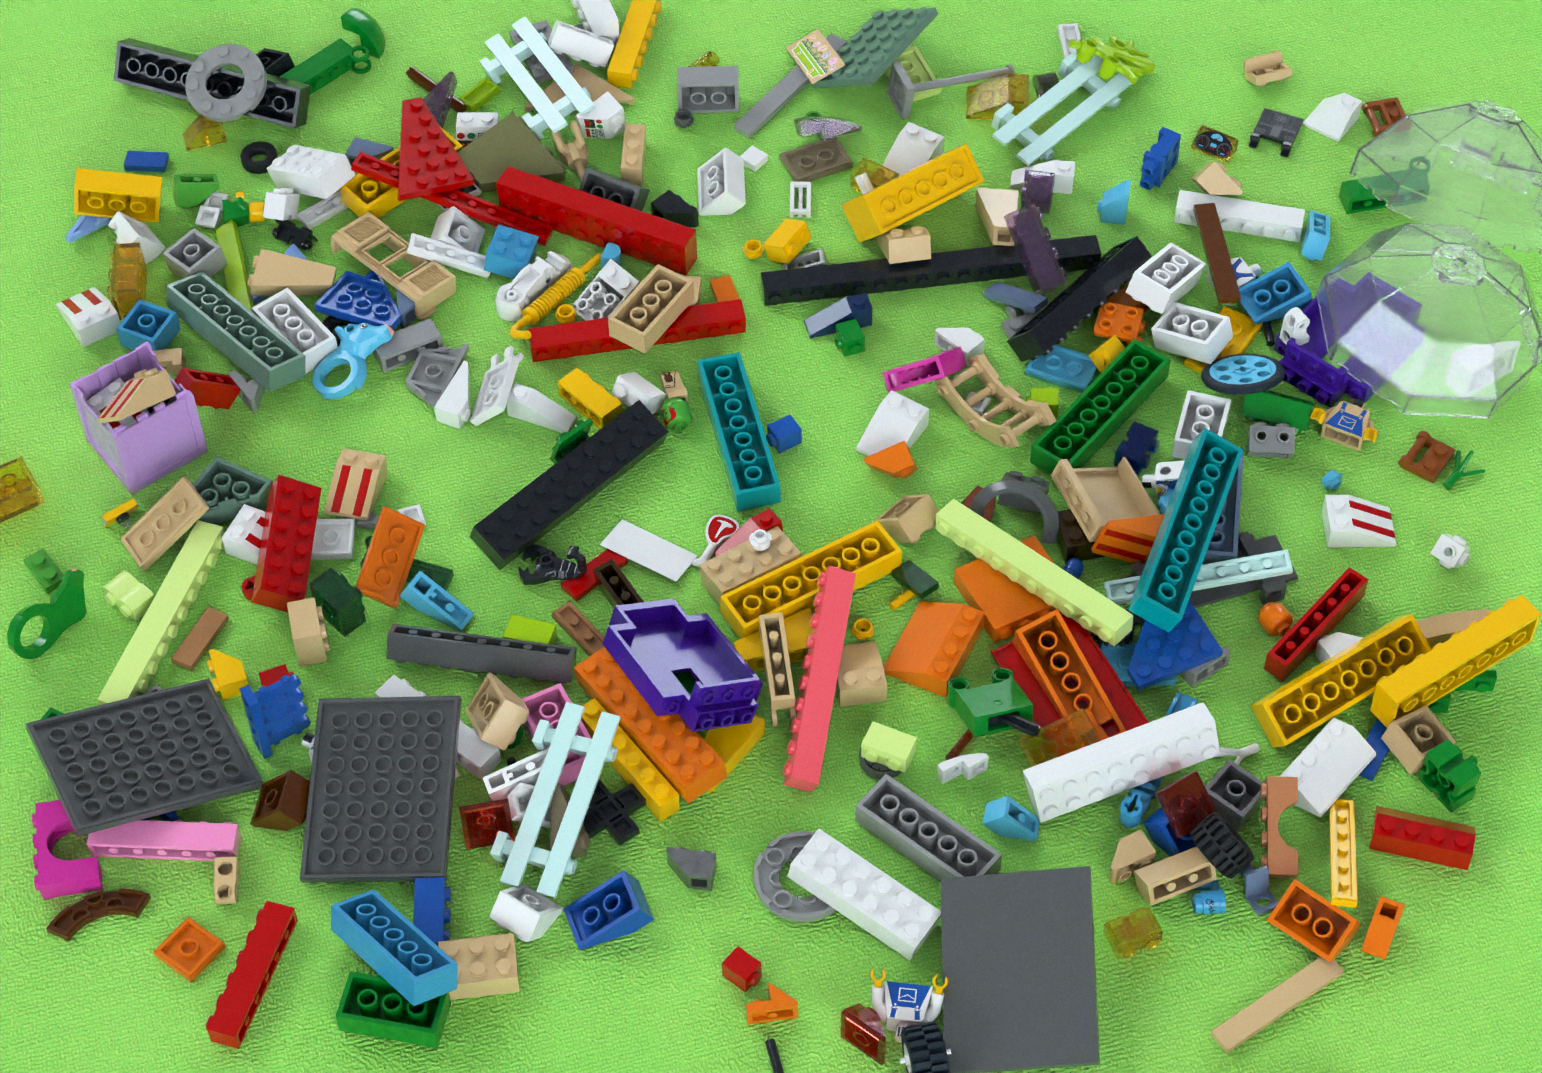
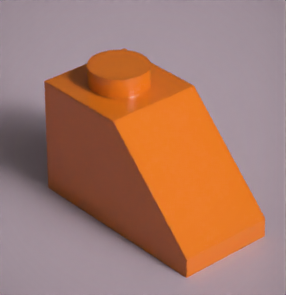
M905 441L863 458L869 468L897 479L900 477L902 479L910 477L914 474L913 471L918 470Z

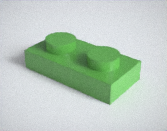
M44 549L23 559L25 566L47 594L54 591L62 583L64 574Z

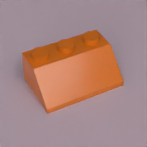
M1296 879L1293 880L1267 919L1268 922L1329 963L1349 945L1362 925L1358 920L1337 906L1331 905V902Z

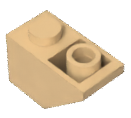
M1142 830L1120 838L1110 869L1109 881L1111 884L1116 881H1125L1134 874L1135 870L1155 862L1156 851Z

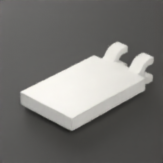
M512 346L505 349V358L502 363L499 362L500 355L495 354L491 357V367L485 372L470 420L475 426L482 424L505 410L518 364L524 356L522 353L514 356V347Z

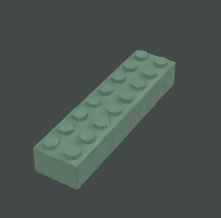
M202 271L166 285L167 307L176 312L182 320L269 392L305 377L306 356Z

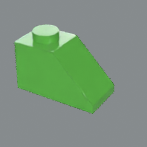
M216 174L174 175L173 198L176 206L189 208L201 204L219 188L220 183Z

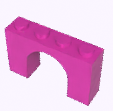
M60 800L35 803L36 813L32 814L33 827L36 828V834H33V845L37 849V855H33L34 867L38 869V875L34 876L36 891L40 890L43 899L103 890L102 868L97 856L76 860H61L52 855L56 842L64 835L74 832Z

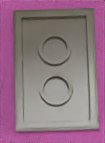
M836 136L780 154V160L794 182H811L853 168L852 160Z

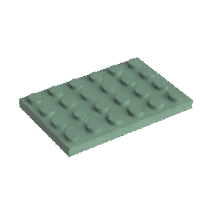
M922 7L919 9L907 8L905 10L876 11L872 14V18L864 23L856 34L850 37V41L839 49L837 54L845 63V66L812 84L813 87L873 85L938 15L936 8Z

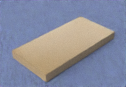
M182 477L120 540L139 567L146 571L209 507L189 479Z

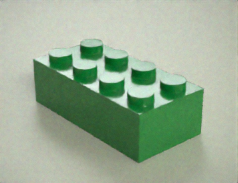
M350 971L336 1013V1020L340 1031L438 1048L451 1006V1000L448 992L413 1006L383 977Z

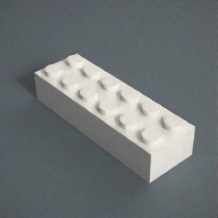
M821 829L815 832L790 865L788 878L910 961L937 926L941 917L939 909Z

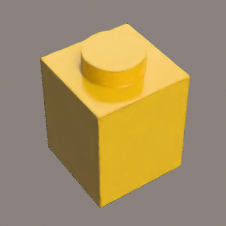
M1114 335L1100 344L1088 356L1099 371L1103 372L1125 347L1117 336Z

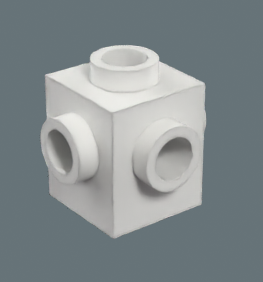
M1441 534L1430 554L1440 559L1439 563L1448 569L1452 567L1460 568L1461 565L1464 566L1469 560L1471 547L1467 546V541L1458 535L1453 537L1450 534Z

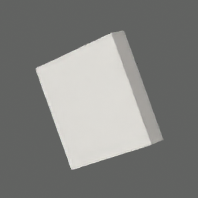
M354 518L317 519L311 560L353 559L356 520Z

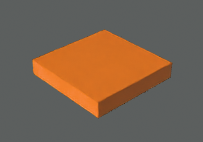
M187 917L153 952L158 959L189 982H192L226 946L223 941L190 917Z

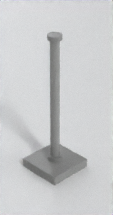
M900 61L893 62L887 94L901 119H909L914 92L1006 75L1012 77L1014 76V67L1010 64L1005 68L912 84Z

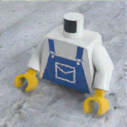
M882 968V977L880 979L873 977V969L870 971V977L874 981L872 986L873 1008L879 1019L886 1022V1029L896 1031L895 1040L902 1043L901 1034L904 1027L933 1022L941 1012L944 999L942 991L949 984L948 977L945 978V984L939 986L936 982L938 974L935 975L932 981L935 987V991H933V986L889 981H885L884 985H882V981L886 976L884 969Z

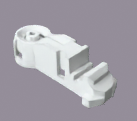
M553 251L548 252V257L545 261L540 257H536L535 262L532 265L529 263L511 283L499 288L495 298L496 311L499 317L506 321L514 322L520 320L523 317L521 310L531 304V302L537 299L573 267L569 259Z

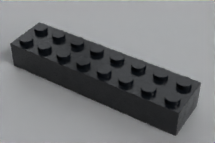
M1133 237L1113 246L1007 340V343L1021 362L1028 359L1033 361L1041 354L1042 356L1049 354L1054 349L1052 346L1055 343L1059 344L1067 338L1066 333L1068 331L1072 332L1081 325L1080 321L1082 319L1085 320L1094 313L1093 309L1095 307L1098 308L1108 301L1106 299L1107 296L1117 293L1121 289L1120 285L1122 283L1125 284L1132 279L1133 273L1152 257L1139 237Z

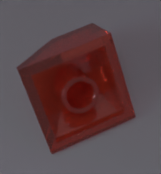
M860 1003L845 1008L841 1012V1037L882 1065L885 1062L886 1037L877 1012L870 1007H864Z

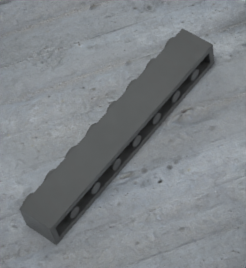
M393 624L387 633V659L398 663L414 662L421 666L437 665L444 669L460 668L467 672L483 671L494 675L505 674L513 678L528 677L536 681L551 680L559 684L571 683L575 675L576 647Z

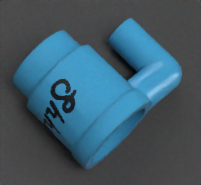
M1217 880L1196 888L1200 892L1192 894V905L1195 914L1226 913L1225 894L1223 889H1220Z

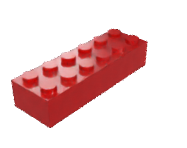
M278 475L271 485L251 602L288 613V602L305 599L321 487L282 475Z

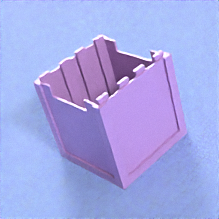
M148 342L139 345L134 351L125 356L122 355L116 358L112 363L105 364L96 369L90 375L83 376L69 383L87 442L131 495L208 452L194 395L190 390H186L181 383L178 386L171 377L170 380L176 395L168 398L169 402L166 404L161 402L154 406V411L150 413V416H148L146 411L136 416L137 423L126 428L125 424H122L113 430L109 424L99 423V417L87 404L86 401L119 377L126 383L128 380L135 378L134 373L141 370L157 368V371L164 370L158 363L157 356Z

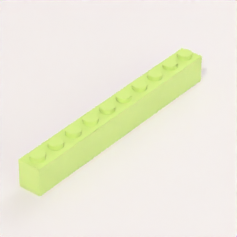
M951 500L936 513V530L941 535L947 536L958 546L970 551L976 558L982 559L993 569L999 570L1008 576L1011 581L1017 582L1026 588L1028 592L1043 599L1046 604L1052 605L1066 617L1072 618L1084 629L1096 634L1102 641L1108 642L1115 647L1132 631L1133 615L957 500Z
M197 520L98 697L99 705L139 696L146 692L151 676L156 674L161 658L167 654L169 643L172 638L176 637L180 623L186 619L191 603L196 601L201 585L206 583L211 567L215 566L218 554L224 549L222 541L224 530L222 526Z

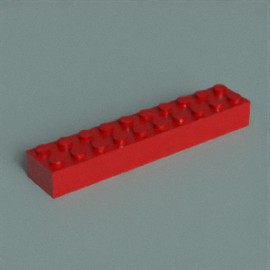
M509 166L496 182L499 206L554 227L553 230L561 234H566L604 248L607 243H614L620 247L622 254L655 266L659 264L675 273L683 275L688 274L697 260L696 230Z

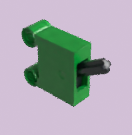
M1007 668L995 669L992 672V684L970 689L967 679L958 677L949 680L948 705L957 711L974 737L1014 728L1032 737L1038 736L1041 727L1032 722L1033 704L1014 680L1011 670Z

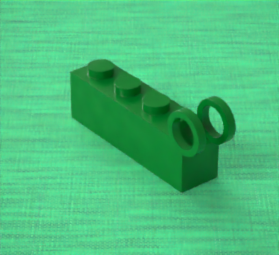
M340 38L280 77L311 85V95L350 69L357 74H364L370 71L369 50L361 45L351 47ZM356 51L366 52L362 57H354V52ZM359 62L368 64L364 69L355 68V65Z
M1415 158L1410 161V171L1342 182L1339 198L1346 214L1426 202L1430 189L1426 174L1430 171V163L1425 159ZM1421 163L1426 166V169L1423 171L1413 168V165Z

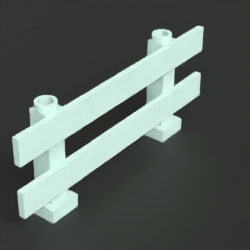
M523 17L512 24L523 41L510 49L499 34L493 36L485 43L496 58L489 61L486 57L480 63L491 81L496 84L502 82L499 76L508 72L538 112L533 117L527 113L522 118L526 122L527 128L531 132L534 131L541 140L544 138L542 131L550 128L553 133H556L568 125L564 117L575 110H578L583 116L594 109L595 105L591 101V95L586 87H580L547 45L548 41L542 32L538 33L529 20ZM533 54L566 95L554 104H552L521 63Z
M1074 51L1061 62L1058 74L1064 79L1016 116L1012 114L1014 107L1009 103L995 112L991 126L997 131L993 133L992 137L1003 146H1006L1014 138L1018 140L1025 148L1016 157L1028 167L1037 159L1048 162L1055 154L1052 148L1105 105L1108 108H1116L1121 102L1119 94L1132 85V83L1120 73L1105 83L1096 76L1104 60L1093 55L1091 61L1087 62V64H1082L1076 59L1077 52ZM1080 86H1083L1092 94L1041 136L1029 128Z
M566 702L556 729H553L549 721L540 719L532 742L537 750L543 751L548 746L549 749L516 839L513 841L508 833L498 831L490 852L495 861L505 863L508 858L500 879L501 883L519 888L527 865L531 864L545 868L536 892L556 898L564 874H574L577 860L572 859L571 854L604 763L614 762L617 757L618 748L613 747L611 744L621 719L620 716L602 711L592 739L575 735L585 710L584 706ZM572 752L586 756L552 850L548 851L534 847L568 753Z

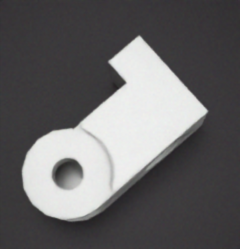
M1298 307L1289 310L1283 319L1279 338L1286 345L1289 341L1288 336H1290V339L1292 337L1296 339L1295 343L1299 346L1309 342L1310 336L1306 333V328L1309 326L1310 320Z

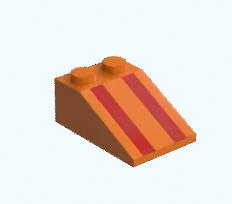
M1164 514L1107 521L1091 548L1092 552L1133 564L1138 561H1142L1145 564Z

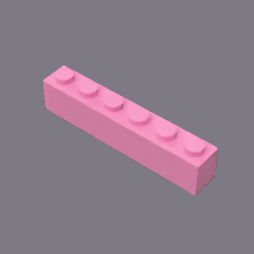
M138 820L89 833L87 846L91 856L214 861L216 857L237 856L238 858L241 834L238 824L230 822Z

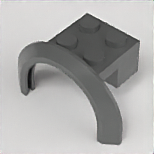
M1017 471L1006 472L1001 481L986 486L974 498L970 509L983 517L987 503L998 495L997 504L1039 514L1042 513L1044 531L1041 542L1056 544L1059 531V516L1055 505L1047 496L1050 482L1045 481L1044 478L1038 476L1026 477Z

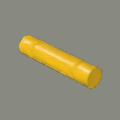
M907 589L891 601L889 607L895 611L915 596V594Z

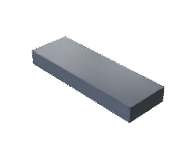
M998 281L984 290L985 298L1031 313H1037L1048 304V297Z

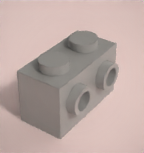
M1261 422L1250 425L1247 438V456L1292 459L1295 452V427H1290L1289 424L1267 426L1266 423Z

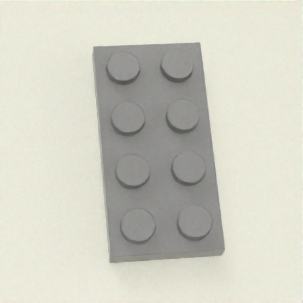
M547 20L532 24L538 33L542 32L548 41L552 28ZM516 30L510 31V38L514 45L523 41ZM554 52L569 73L574 72L573 64L567 54H557ZM534 54L524 60L536 83L553 79Z

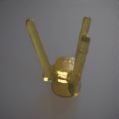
M708 51L688 67L717 66L719 58L714 52Z

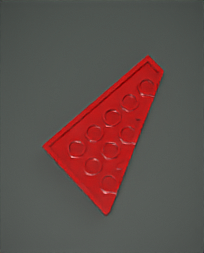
M419 97L402 101L397 199L403 201L473 186L474 178L423 99Z

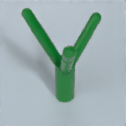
M1458 450L1456 452L1454 472L1443 483L1444 488L1450 490L1461 477L1485 473L1484 469L1462 472L1474 454L1472 450L1469 451L1461 465V451Z

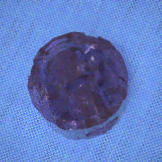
M1025 169V183L1021 192L1020 210L1049 214L1052 204L1055 173Z

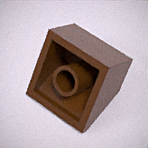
M290 770L263 783L250 825L282 831H289L300 826L306 818L305 811L308 805L310 781Z

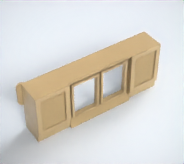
M370 212L339 229L337 233L331 236L332 253L335 254L341 249H345L415 302V315L419 320H423L436 312V305L456 293L455 275L435 260L431 261L408 254L407 248L409 243ZM383 243L395 253L379 262L368 254L367 251ZM400 258L405 259L415 267L402 277H399L387 268V266Z

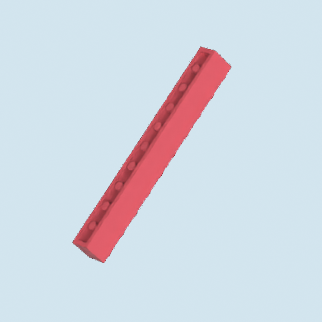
M829 566L824 573L821 572L817 581V585L820 588L813 603L816 610L810 620L812 632L806 641L808 654L805 655L802 663V668L805 669L804 676L800 678L798 689L801 692L800 697L795 702L794 710L797 711V714L790 728L793 736L786 750L789 758L782 772V775L785 776L784 785L809 793L819 785L856 576L855 573Z

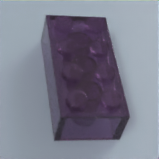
M1035 203L1005 215L1004 219L1034 293L1042 294L1066 284V272L1058 264L1057 259H1059L1056 248L1050 244L1049 239H1051L1048 228L1043 226L1041 221L1043 215L1040 208L1036 207Z

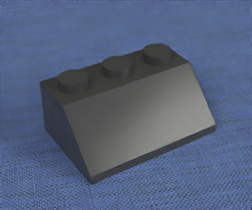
M586 167L579 188L580 191L639 211L644 209L650 191L648 188L602 170Z

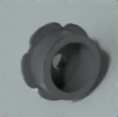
M682 109L676 112L674 123L680 128H687L694 122V118L690 111Z

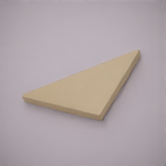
M577 63L573 66L574 72L570 74L581 88L586 87L591 95L590 99L592 102L608 91L618 103H628L629 105L635 103L634 97ZM555 81L543 90L552 104L566 96ZM530 102L524 106L526 112L535 110Z

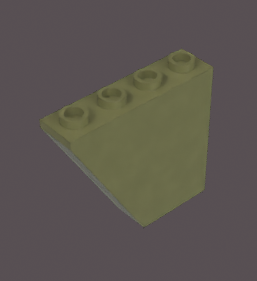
M514 112L457 152L474 178V184L482 192L497 191L496 182L508 166L554 182L565 180L566 168L560 160L556 161L549 147L543 146L539 142L538 135L534 131L531 132L527 128L524 119L520 116L517 117Z

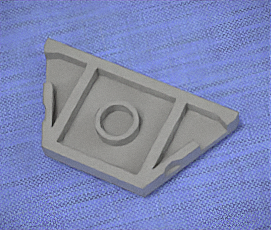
M462 344V348L449 349L448 346L437 349H421L405 381L406 387L434 408L469 352V344Z

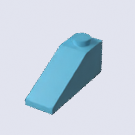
M1310 210L1302 241L1301 255L1312 261L1316 259L1322 261L1330 240V216Z
M419 571L399 595L417 611L460 632L474 615L471 610L422 571Z

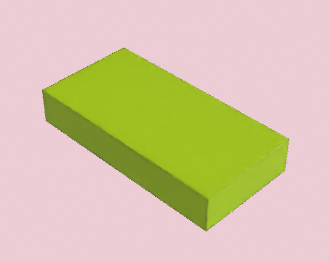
M485 77L462 95L459 100L465 103L468 111L475 112L500 93L501 89L499 85Z

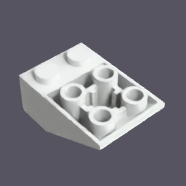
M610 259L574 302L572 307L585 321L608 318L635 290L640 282Z

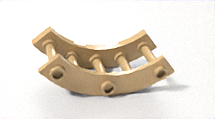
M984 353L968 359L970 368L953 379L949 380L946 376L934 381L937 385L938 393L945 397L950 406L972 432H977L983 438L1002 447H1017L1020 445L1016 439L1017 436L1034 425L1048 426L1057 421L1047 402L1032 400L1026 402L1009 385L1005 387L998 380L1000 375L993 368ZM974 375L978 376L985 385V388L968 399L963 400L955 387ZM989 395L994 396L1000 404L980 416L971 408V406ZM1005 410L1015 414V416L1001 425L989 422Z

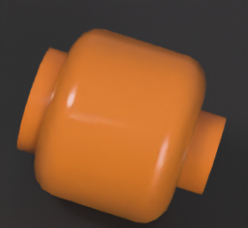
M1269 602L1260 609L1258 622L1270 636H1284L1291 629L1293 616L1280 602Z

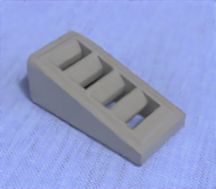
M822 248L796 256L789 264L783 263L784 270L791 269L793 265H795L794 269L828 265V260Z

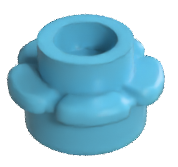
M1335 470L1328 472L1321 480L1326 490L1329 488L1331 490L1337 489L1342 483L1340 479L1342 474L1337 473Z

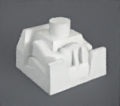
M117 211L108 224L110 228L115 229L114 232L117 235L116 242L120 247L116 252L124 259L130 257L147 264L166 249L146 223Z

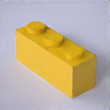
M579 368L574 369L558 381L559 396L587 419L591 418L593 424L599 429L622 413L621 401L609 394L604 386L598 385L588 373H583Z

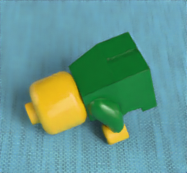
M236 192L235 202L222 200L224 224L233 220L237 223V227L248 224L249 221L252 223L264 222L266 220L263 217L265 203L257 201L248 204L243 201L244 192Z

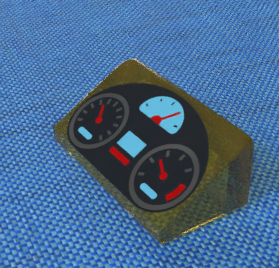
M1202 125L1191 148L1229 162L1237 151L1238 139Z

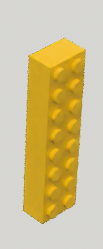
M877 520L720 596V613L739 639L759 631V615L783 613L784 619L806 608H811L812 612L815 611L816 607L813 606V603L820 588L817 585L818 577L829 566L855 573L853 591L892 573V570L902 564V550Z
M1523 595L1514 600L1509 599L1503 607L1498 610H1491L1485 618L1480 621H1473L1467 629L1462 632H1455L1449 640L1444 643H1437L1431 651L1426 654H1419L1413 662L1406 666L1401 665L1388 677L1383 676L1376 683L1370 711L1388 728L1392 721L1424 706H1429L1531 643L1541 613Z
M1413 614L1400 616L1252 704L1251 708L1273 748L1284 747L1374 693L1376 683L1380 678L1390 676L1401 665H1408L1419 654H1426L1431 651V648Z

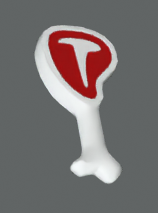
M714 515L711 517L705 531L708 546L701 557L691 561L692 565L699 567L700 564L710 560L715 550L740 528L739 523L731 517L724 515Z

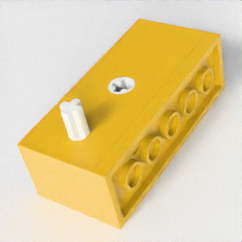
M966 143L876 188H873L866 172L855 177L862 195L842 204L841 207L859 243L881 235L985 181Z

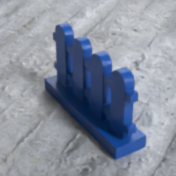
M296 674L285 675L281 677L282 680L267 687L262 686L255 693L252 692L249 685L240 688L254 743L264 759L273 755L271 745L274 744L276 746L280 744L281 740L295 733L297 735L302 733V730L311 724L308 716L304 715L308 708L301 701L304 698V694L300 688H297L300 686L301 681Z

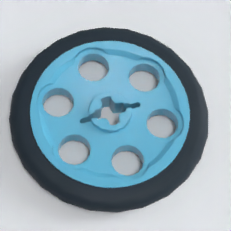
M1236 354L1218 358L1211 364H1207L1202 370L1201 379L1205 386L1216 392L1234 395L1253 394L1277 386L1285 376V369L1279 361L1269 356Z

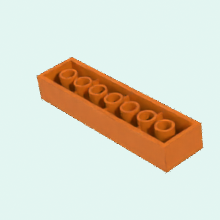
M605 647L574 666L577 683L591 699L595 698L608 713L621 717L619 726L688 804L727 778L724 760L696 731L692 732L678 713L657 716Z

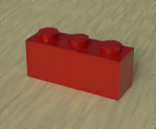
M183 367L174 380L178 386L181 383L186 390H190L194 395L196 405L201 407L204 405L215 409H229L241 391L229 375Z

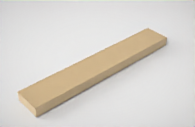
M1319 957L1212 1030L1211 1037L1228 1054L1342 976L1344 973L1343 968L1335 960L1329 963L1322 957Z

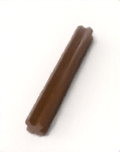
M410 67L407 70L406 75H408V78L456 112H464L466 110L465 103L415 67Z

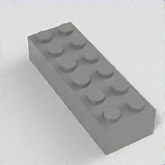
M887 774L855 805V821L939 881L943 878L997 874L1001 870L1002 854Z

